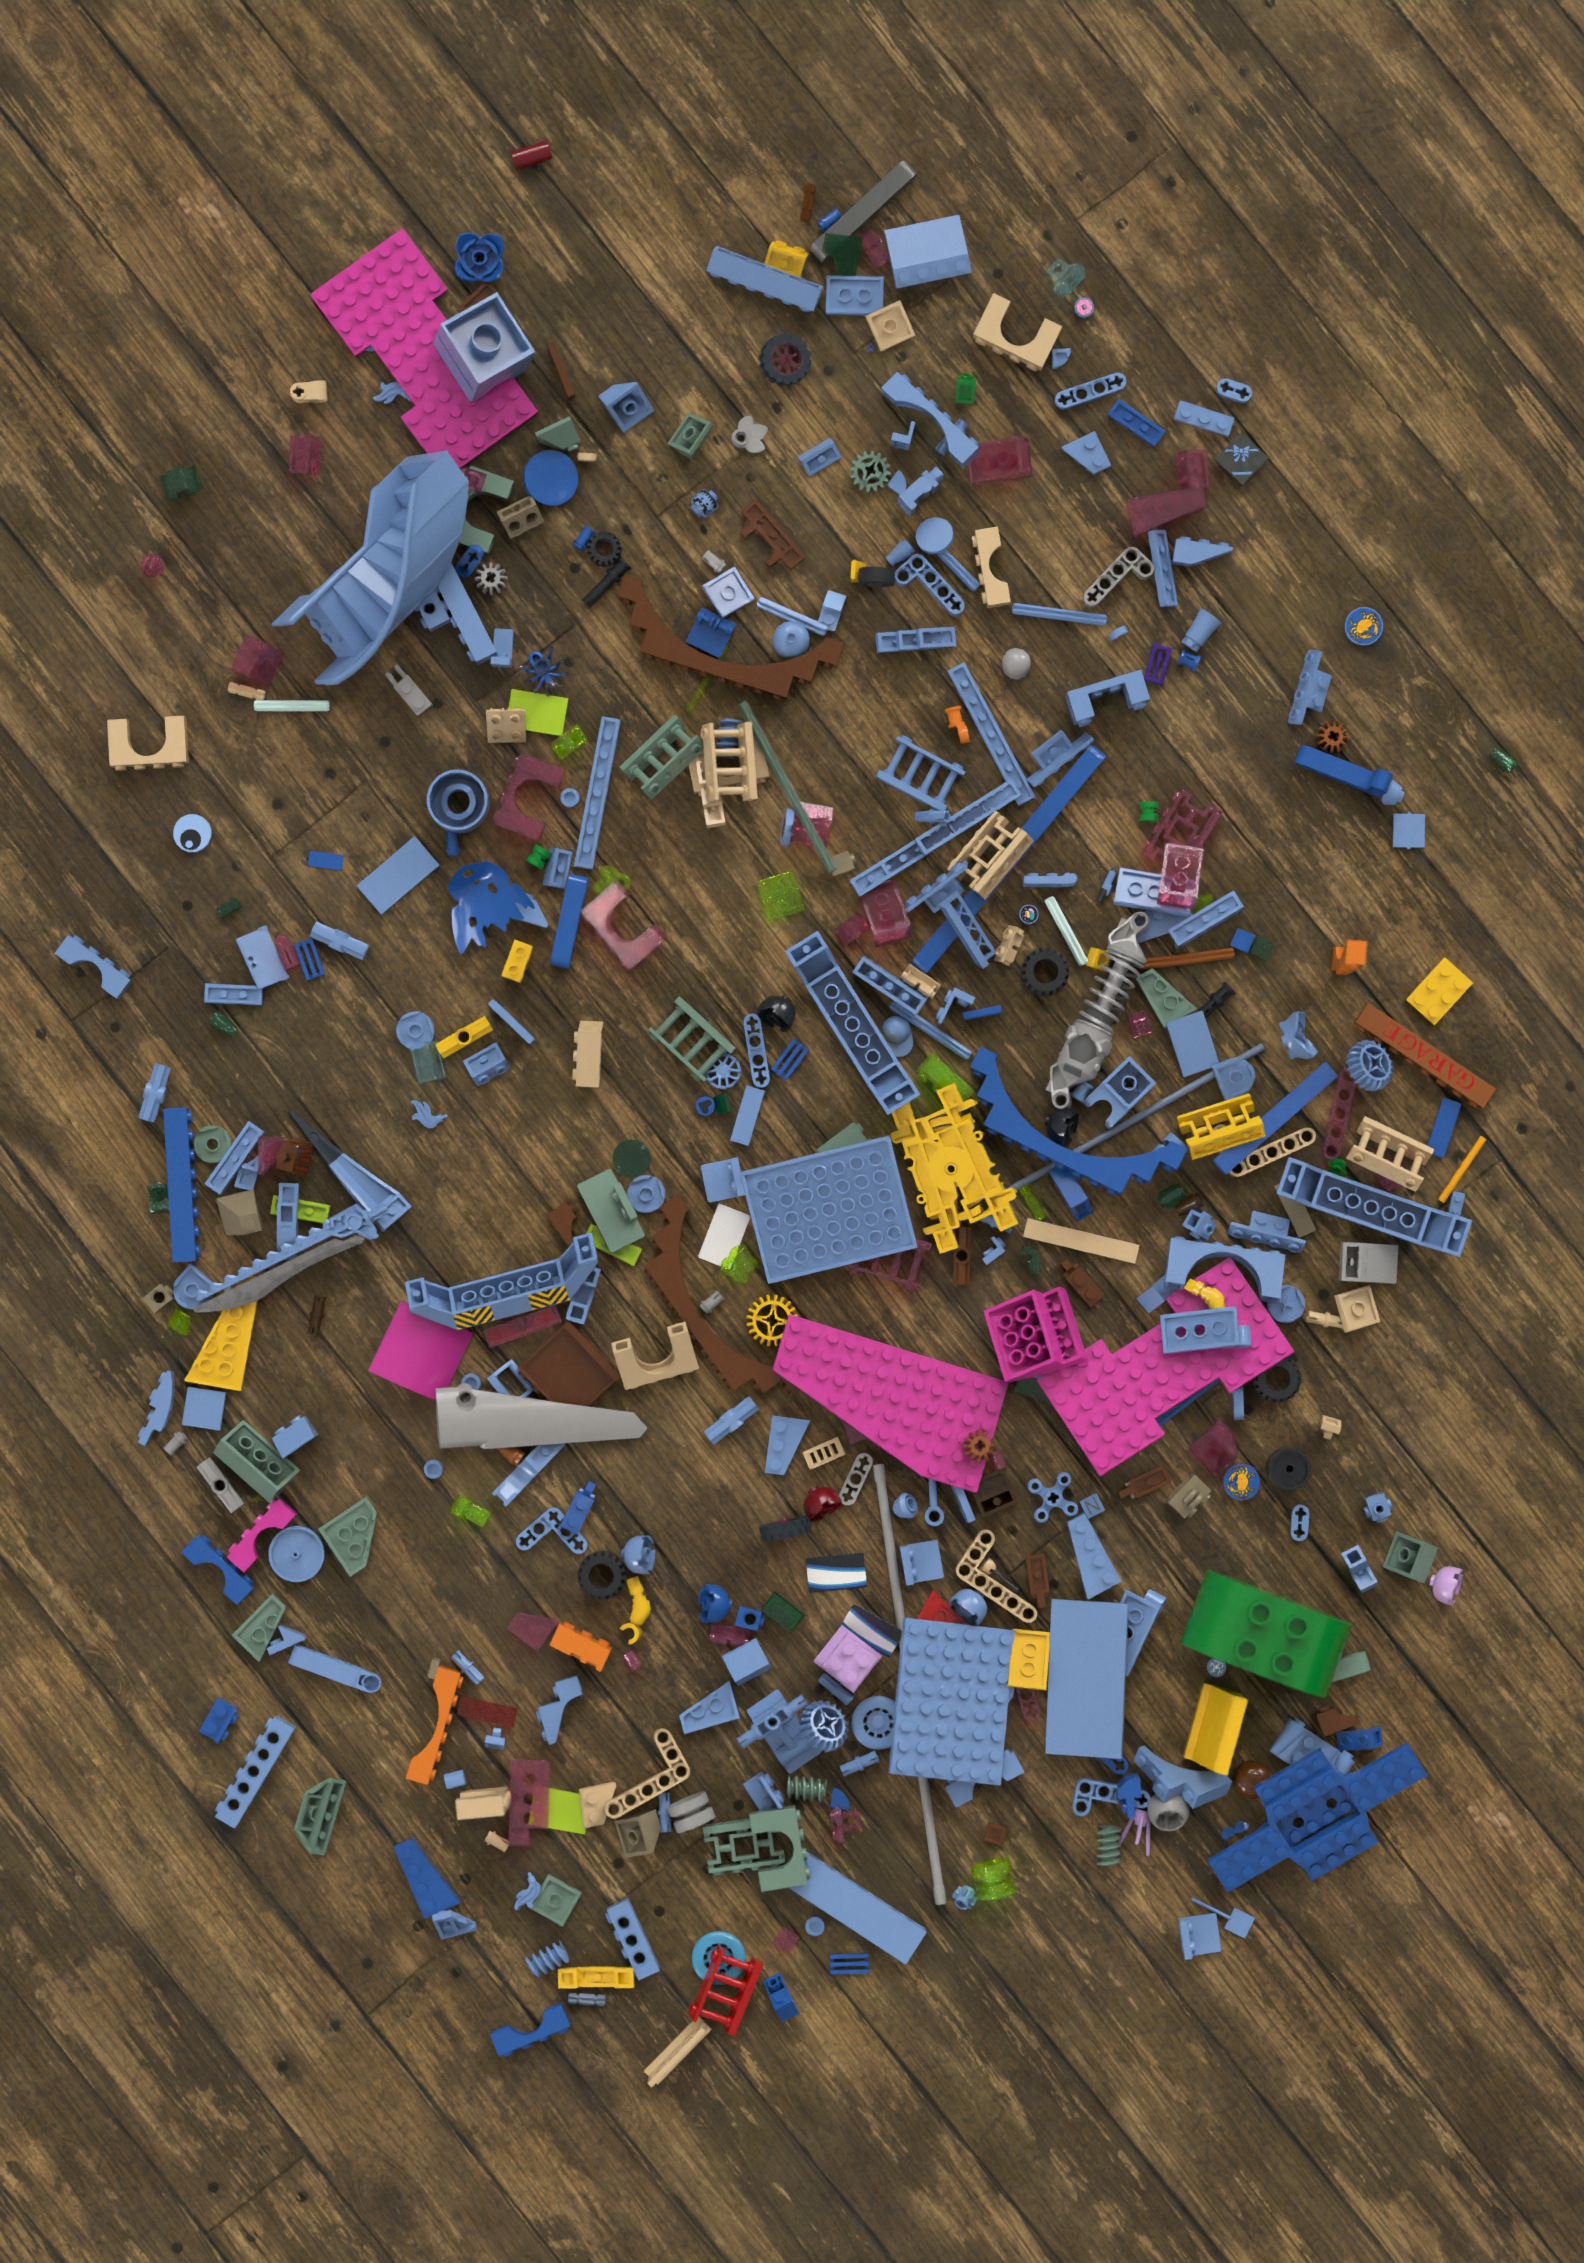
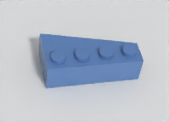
M1082 1512L1066 1521L1087 1600L1120 1583L1121 1579L1085 1513Z

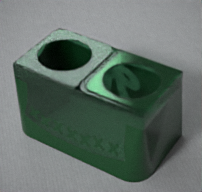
M773 1591L762 1608L765 1614L789 1633L805 1617L804 1613L776 1591Z

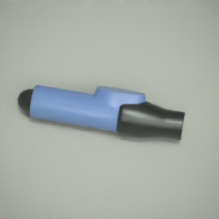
M1115 868L1109 870L1099 891L1096 901L1101 904L1104 898L1109 896L1113 887L1111 884L1116 875Z

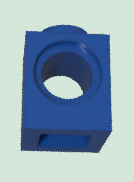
M739 1605L735 1626L757 1631L758 1627H762L765 1616L761 1615V1610ZM749 1613L756 1617L755 1622L752 1624L745 1621V1616Z

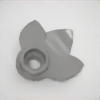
M751 415L746 416L739 421L738 429L733 432L732 443L738 448H745L750 453L762 452L765 450V446L761 440L767 434L768 427L761 424H753ZM738 436H744L745 440L739 442L737 438Z

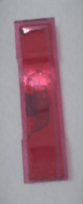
M555 1304L483 1330L489 1348H493L559 1324L562 1321Z

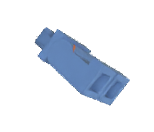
M937 467L930 473L925 470L920 478L899 495L897 504L911 517L916 512L917 503L921 499L928 498L930 492L934 494L937 491L944 474Z

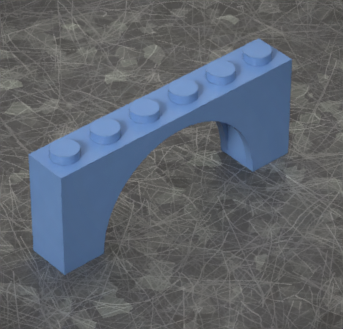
M1180 1236L1170 1239L1164 1287L1183 1290L1187 1275L1197 1264L1209 1258L1231 1257L1232 1260L1244 1265L1253 1275L1258 1286L1259 1300L1278 1304L1281 1298L1285 1254L1275 1250L1265 1252L1260 1248L1244 1249L1240 1245L1224 1246L1220 1242L1205 1243L1204 1240L1200 1239L1190 1241Z

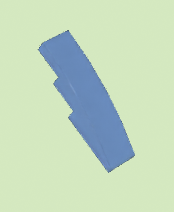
M955 627L921 628L875 634L877 653L956 646Z

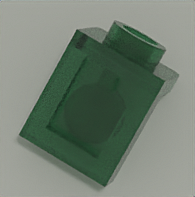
M1258 935L1255 937L1249 955L1267 961L1273 943L1266 941L1264 937Z
M1033 1246L1023 1247L1022 1251L1018 1252L1019 1256L1030 1254L1031 1258H1027L1028 1269L1032 1270L1033 1273L1041 1272L1038 1249L1034 1250Z

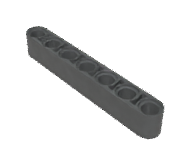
M905 160L900 162L810 246L809 250L821 263H824L909 185L918 175L917 172Z

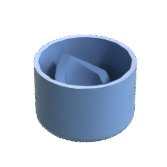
M450 770L439 775L430 785L427 793V807L432 818L443 829L449 832L467 833L476 829L484 822L489 812L490 799L485 786L474 774L465 770ZM456 791L465 792L469 796V807L462 814H455L448 807V799Z

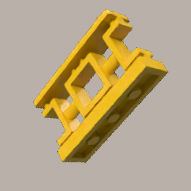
M1249 1093L1177 1116L1182 1135L1192 1132L1193 1137L1186 1139L1192 1160L1266 1137L1261 1118L1257 1116L1250 1119L1248 1113L1255 1111L1254 1103ZM1228 1120L1230 1124L1229 1126L1219 1128L1216 1130H1213L1211 1127V1125ZM1246 1122L1244 1124L1236 1126V1124ZM1209 1133V1135H1207V1136H1204V1137H1201V1138L1199 1137V1136H1201V1135H1204V1134Z

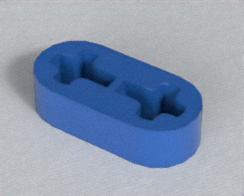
M478 545L469 546L455 567L456 573L461 577H469L484 556L483 549ZM476 552L477 555L472 559V553ZM466 563L469 564L467 569L464 570L462 568Z
M1099 1757L1116 1774H1124L1128 1769V1762L1124 1757L1116 1759L1118 1762L1124 1761V1768H1118L1117 1770L1115 1769L1116 1764L1113 1762L1115 1758Z

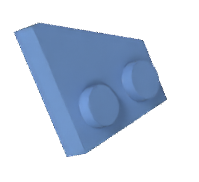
M443 1910L432 1915L434 1925L441 1940L477 1930L476 1922L452 1910Z

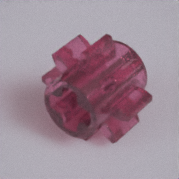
M149 554L148 558L143 557L140 569L143 570L147 577L156 578L157 574L162 575L165 562H162L160 556Z

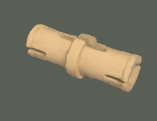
M1308 1311L1307 1313L1309 1317H1306L1307 1323L1320 1324L1326 1328L1332 1326L1344 1329L1340 1316L1330 1315L1328 1312L1323 1314Z

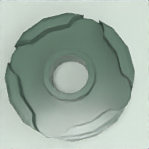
M216 1125L206 1126L196 1134L193 1142L196 1155L203 1161L219 1163L231 1147L232 1139L224 1128ZM210 1139H216L218 1142V1147L215 1150L208 1148L207 1143Z

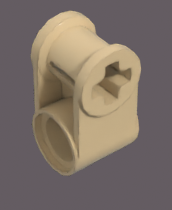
M326 381L295 383L290 388L291 397L296 403H322L328 401ZM298 389H301L303 392L301 397H297V394H295Z

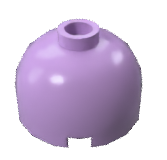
M1447 1566L1441 1568L1436 1575H1432L1430 1586H1433V1594L1438 1601L1451 1606L1455 1604L1456 1600L1452 1599L1454 1595L1459 1594L1463 1575L1460 1573L1463 1572V1569Z

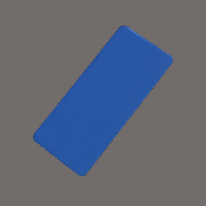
M310 851L308 866L342 870L344 856Z

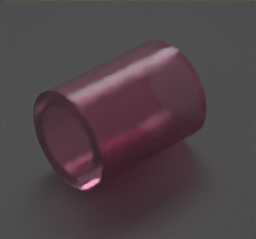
M1001 1450L995 1451L993 1455H988L995 1471L1007 1466Z
M634 1650L629 1651L622 1657L631 1671H634L643 1664Z

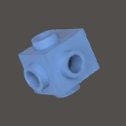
M1191 1209L1182 1226L1190 1230L1189 1235L1199 1240L1202 1237L1208 1240L1217 1223L1211 1220L1212 1216L1204 1211L1199 1213Z
M1383 1492L1363 1498L1366 1505L1363 1509L1367 1518L1377 1521V1523L1388 1520L1387 1516L1391 1515L1390 1510H1393L1390 1499H1386ZM1377 1506H1380L1379 1511H1376Z

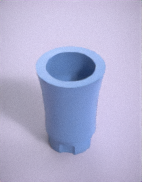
M1200 608L1182 643L1197 653L1200 646L1204 645L1222 622Z

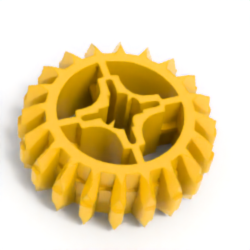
M766 1295L767 1301L764 1302L763 1298L760 1297L759 1301L761 1304L758 1305L757 1302H753V1305L757 1308L755 1310L749 1308L753 1316L747 1315V1319H752V1322L747 1323V1326L753 1325V1329L749 1330V1333H757L753 1337L755 1340L759 1336L762 1337L760 1344H763L764 1339L768 1340L767 1346L771 1345V1340H774L775 1346H778L777 1340L782 1338L783 1333L773 1336L774 1328L777 1325H786L787 1319H781L777 1316V1305L781 1306L787 1315L796 1309L795 1307L788 1309L791 1302L788 1301L786 1304H783L784 1297H781L779 1302L776 1301L777 1295H774V1300H770V1295ZM772 1304L769 1315H772L774 1310L775 1319L783 1321L777 1322V1324L772 1326V1330H770V1322L762 1320V1318L767 1319L770 1316L757 1315L762 1307ZM756 1321L767 1324V1335H764L758 1329Z

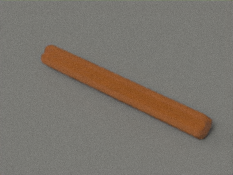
M1233 948L1148 958L1141 969L1232 959L1235 957Z

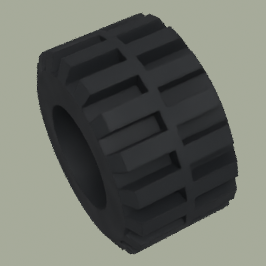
M1044 947L1034 950L1025 958L1021 966L1023 984H1025L1028 991L1030 990L1033 994L1042 997L1058 993L1064 988L1070 975L1067 959L1053 948ZM1041 961H1049L1056 968V977L1050 983H1041L1034 976V968Z
M1288 1357L1273 1366L1280 1367L1287 1373L1288 1380L1282 1389L1273 1390L1267 1385L1266 1374L1270 1369L1253 1379V1388L1263 1399L1275 1403L1286 1402L1288 1399H1292L1296 1392L1298 1393L1299 1386L1302 1383V1374L1295 1361Z
M596 1551L589 1554L580 1564L577 1574L578 1584L588 1597H592L595 1600L611 1599L621 1591L625 1584V1565L612 1552ZM598 1564L608 1565L613 1571V1580L605 1587H599L591 1580V1571Z

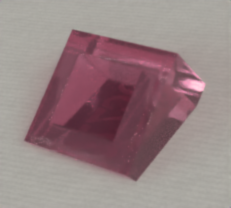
M1146 1010L1128 1015L1134 1038L1153 1032Z

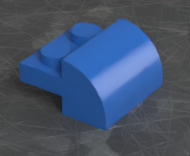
M1137 1773L1124 1776L1116 1787V1796L1120 1799L1121 1811L1128 1818L1136 1817L1134 1798L1142 1797L1140 1777Z

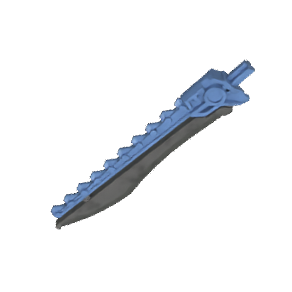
M383 1203L367 1211L357 1204L352 1205L329 1218V1220H325L322 1229L312 1227L308 1237L298 1235L295 1238L294 1245L283 1243L280 1247L281 1252H268L266 1255L267 1260L255 1259L252 1263V1268L241 1267L238 1270V1276L227 1274L223 1284L213 1282L210 1286V1291L199 1290L196 1293L198 1302L223 1290L225 1293L195 1307L194 1311H221L252 1303L264 1298L276 1287L307 1267L353 1246L362 1244L366 1238L369 1240L378 1238L379 1235L377 1234L374 1221L389 1213L387 1206ZM358 1233V1236L356 1235L344 1241L332 1239L258 1277L232 1288L233 1285L332 1236L346 1238Z

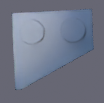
M1095 431L1061 447L1063 452L1073 457L1076 462L1083 465L1093 475L1111 467Z

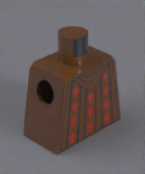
M301 1139L283 1141L280 1151L276 1154V1169L290 1175L306 1178L314 1143Z

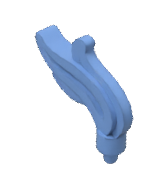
M397 381L387 385L382 382L380 387L383 392L373 397L377 402L384 401V404L392 402L397 395H402L404 399L411 401Z
M416 1100L411 1101L418 1112L413 1114L412 1120L418 1119L427 1128H434L438 1123L443 1122V1119L448 1117L446 1114L433 1116L430 1106L425 1101H423V1104Z
M528 1872V1889L520 1891L516 1896L518 1900L515 1903V1910L519 1911L525 1904L529 1908H534L533 1903L541 1892V1886L536 1881L535 1876H532L531 1872Z

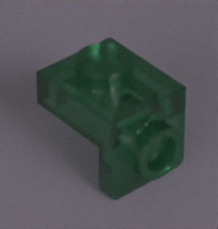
M160 1182L148 1185L147 1190L150 1194L151 1214L170 1212L167 1185Z

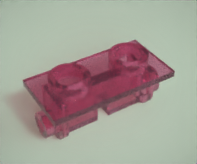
M712 1623L709 1641L726 1644L727 1640H731L730 1645L742 1646L748 1642L750 1629Z

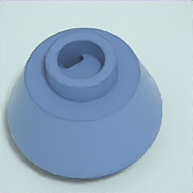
M1391 780L1387 793L1381 798L1384 805L1401 803L1405 793L1402 791V786L1395 780Z
M902 1493L894 1501V1513L900 1518L915 1517L918 1510L915 1498L908 1493Z

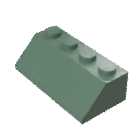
M244 1420L225 1435L213 1451L219 1459L269 1503L281 1494L300 1472L299 1468L286 1457L282 1458L279 1451Z

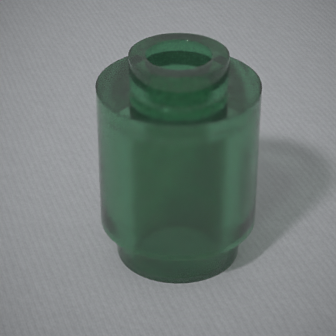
M1178 1183L1176 1185L1172 1184L1159 1192L1157 1200L1162 1208L1170 1209L1183 1201V1198L1187 1195Z

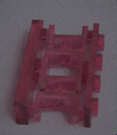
M1185 789L1175 792L1171 799L1174 802L1172 807L1165 809L1161 816L1164 818L1161 825L1157 823L1152 831V834H1154L1151 841L1147 840L1142 848L1145 851L1143 856L1151 861L1155 859L1157 854H1160L1174 862L1169 871L1176 874L1179 878H1184L1223 812L1218 808L1212 807L1210 804L1204 812L1189 804L1188 801L1192 794L1188 793ZM1184 797L1185 800L1182 806L1189 809L1186 817L1183 818L1176 814L1173 820L1169 819L1181 798ZM1208 812L1211 813L1199 836L1196 835L1200 827L1191 823L1195 815L1197 814L1205 819ZM1177 820L1193 829L1185 845L1168 836ZM1162 830H1165L1166 832L1162 838L1170 842L1166 851L1156 847L1153 853L1150 852ZM1189 845L1192 846L1181 867L1177 868L1180 860L1172 856L1176 847L1186 851Z

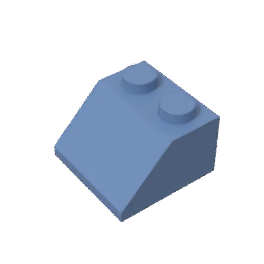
M299 1415L290 1421L291 1426L286 1429L283 1426L274 1432L276 1436L272 1440L282 1458L289 1456L319 1435L306 1416L301 1418Z

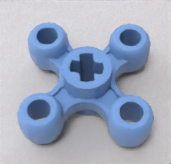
M1059 1473L1056 1478V1484L1051 1488L1044 1487L1037 1478L1029 1480L1027 1484L1028 1490L1033 1494H1040L1043 1498L1042 1506L1034 1512V1518L1037 1522H1046L1049 1518L1050 1510L1054 1507H1060L1069 1517L1077 1514V1504L1073 1501L1065 1500L1062 1496L1064 1488L1072 1482V1477L1069 1473ZM1063 1476H1066L1068 1479L1066 1483L1061 1482ZM1033 1483H1038L1037 1489H1032ZM1052 1492L1058 1495V1498H1055V1502L1048 1500ZM1070 1505L1074 1507V1510L1072 1512L1067 1511V1508ZM1040 1512L1045 1513V1516L1042 1519L1038 1518V1514Z

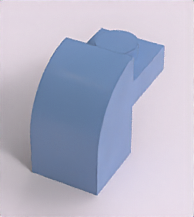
M1359 1545L1341 1553L1343 1561L1361 1593L1379 1585Z

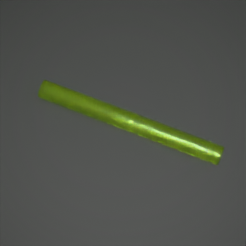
M726 646L721 657H716L715 659L723 661L730 648ZM709 675V678H703L685 709L687 712L692 714L713 676Z

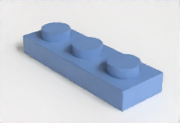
M1180 400L1174 420L1228 437L1234 417Z

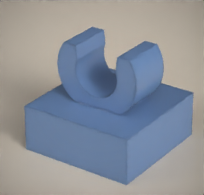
M494 1728L492 1736L486 1735L485 1747L504 1750L505 1738H501V1729Z

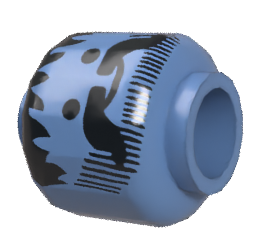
M702 489L691 499L692 505L690 508L699 518L701 516L707 518L718 509L717 500L719 498L712 490L708 492Z

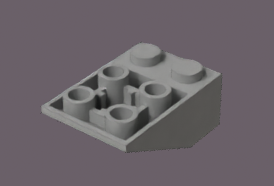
M1340 1242L1339 1281L1397 1283L1398 1245Z

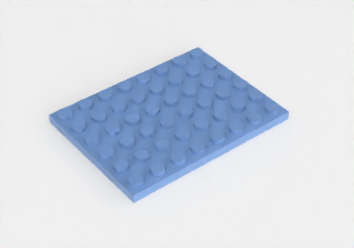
M890 1135L740 1172L768 1284L918 1248Z
M903 1618L889 1774L1001 1785L1010 1688L1008 1686V1675L1015 1630Z

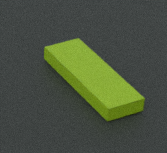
M273 1195L270 1214L277 1215L278 1196ZM298 1199V1219L324 1223L325 1220H328L331 1205Z
M591 1224L586 1233H592L596 1248L632 1266H635L643 1250L633 1244H629L611 1253L597 1226Z

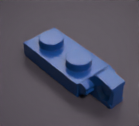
M589 1481L584 1490L580 1488L576 1492L559 1527L575 1535L578 1534L594 1502L595 1495L592 1492L596 1484Z

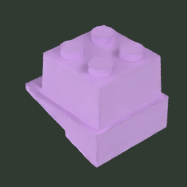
M841 1625L813 1662L854 1693L881 1659L882 1655Z

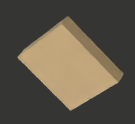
M900 300L865 316L880 351L916 336Z
M1370 1285L1334 1296L1345 1333L1380 1322Z

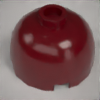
M815 1486L808 1491L809 1495L805 1498L803 1504L805 1514L809 1516V1520L812 1523L824 1519L823 1515L827 1513L829 1515L833 1514L842 1506V1500L830 1487L818 1488V1486Z

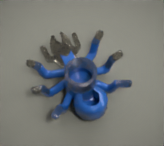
M552 646L550 647L547 660L538 651L530 653L529 665L534 670L518 665L519 669L527 673L536 674L532 679L524 680V684L533 683L541 677L538 686L533 691L535 694L540 690L543 681H546L544 692L547 697H549L547 689L551 694H555L553 688L558 692L559 686L562 689L564 688L560 681L551 679V676L561 678L569 675V672H562L561 674L550 673V671L559 668L565 661L562 658L556 665L550 667L549 663L554 650Z

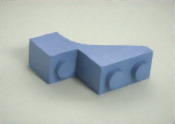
M578 1674L555 1681L556 1686H553L555 1697H559L560 1700L538 1707L539 1711L536 1712L539 1723H543L544 1730H541L544 1741H548L549 1745L554 1744L558 1738L565 1705L571 1699L583 1695Z

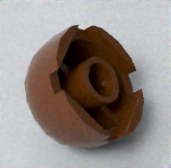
M1247 1760L1240 1763L1234 1770L1232 1781L1234 1788L1240 1795L1245 1798L1255 1799L1260 1797L1256 1793L1254 1786L1271 1777L1267 1767L1261 1762Z

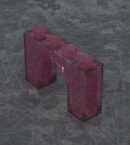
M521 753L520 757L517 756L514 761L513 767H516L514 774H510L506 783L509 785L508 790L502 793L500 798L502 805L500 810H496L493 820L497 827L539 842L545 823L526 816L517 809L515 803L516 793L520 786L529 781H540L559 788L566 770Z
M617 880L588 904L581 913L583 914L584 921L595 928L596 935L607 942L608 949L613 954L616 953L618 955L620 963L625 968L631 970L668 938L656 924L650 926L635 940H624L616 935L611 925L612 913L617 906L631 895L621 882Z

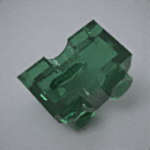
M196 466L186 469L185 467H179L167 471V475H160L159 477L165 497L170 501L179 499L180 494L185 492L188 495L198 493V489L202 488Z

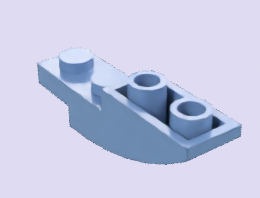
M279 1183L277 1252H281L280 1247L283 1243L294 1245L295 1238L298 1236L299 1184ZM295 1254V1255H293V1256H291V1257H289V1258H287V1259H285V1260H292V1259H294V1258L297 1257V1254Z
M171 1370L161 1374L158 1380L160 1383L158 1389H154L149 1397L151 1400L149 1405L156 1409L155 1411H150L147 1417L149 1422L146 1428L142 1427L138 1434L140 1438L138 1443L144 1446L148 1445L155 1430L159 1432L164 1431L169 1420L175 1393L174 1372Z

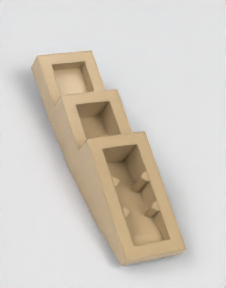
M703 750L695 758L706 826L707 828L723 826L726 823L721 795H719V800L708 802L705 795L706 773Z

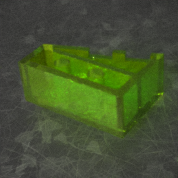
M933 1052L916 1070L918 1072L917 1077L924 1083L928 1081L933 1085L931 1089L937 1095V1090L953 1083L956 1084L964 1102L975 1091L945 1063L939 1060Z

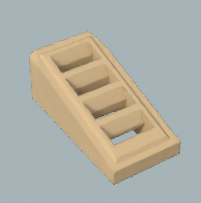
M836 1437L803 1451V1455L811 1470L845 1455L839 1438ZM832 1443H835V1446L838 1450L837 1454H835L833 1451V1448L831 1446ZM825 1446H827L830 1451V1457H828L825 1452ZM819 1449L821 1450L822 1455L824 1457L823 1460H820V1457L817 1453V1450ZM812 1452L814 1453V1456L817 1460L816 1463H813L812 1458L810 1456V1453Z

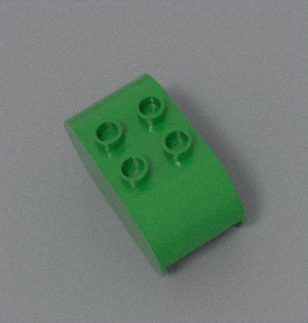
M1207 1569L1180 1643L1210 1657L1276 1682L1326 1698L1353 1624L1254 1585Z

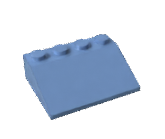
M959 215L884 230L895 288L972 273Z

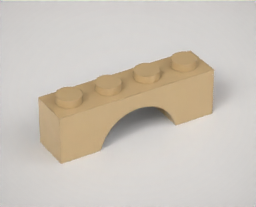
M998 526L975 530V536H972L973 547H977L978 554L975 555L976 566H980L981 569L978 578L980 585L984 586V592H981L983 604L986 603L987 608L1010 605L1008 583L996 579L989 568L991 555L1001 547Z

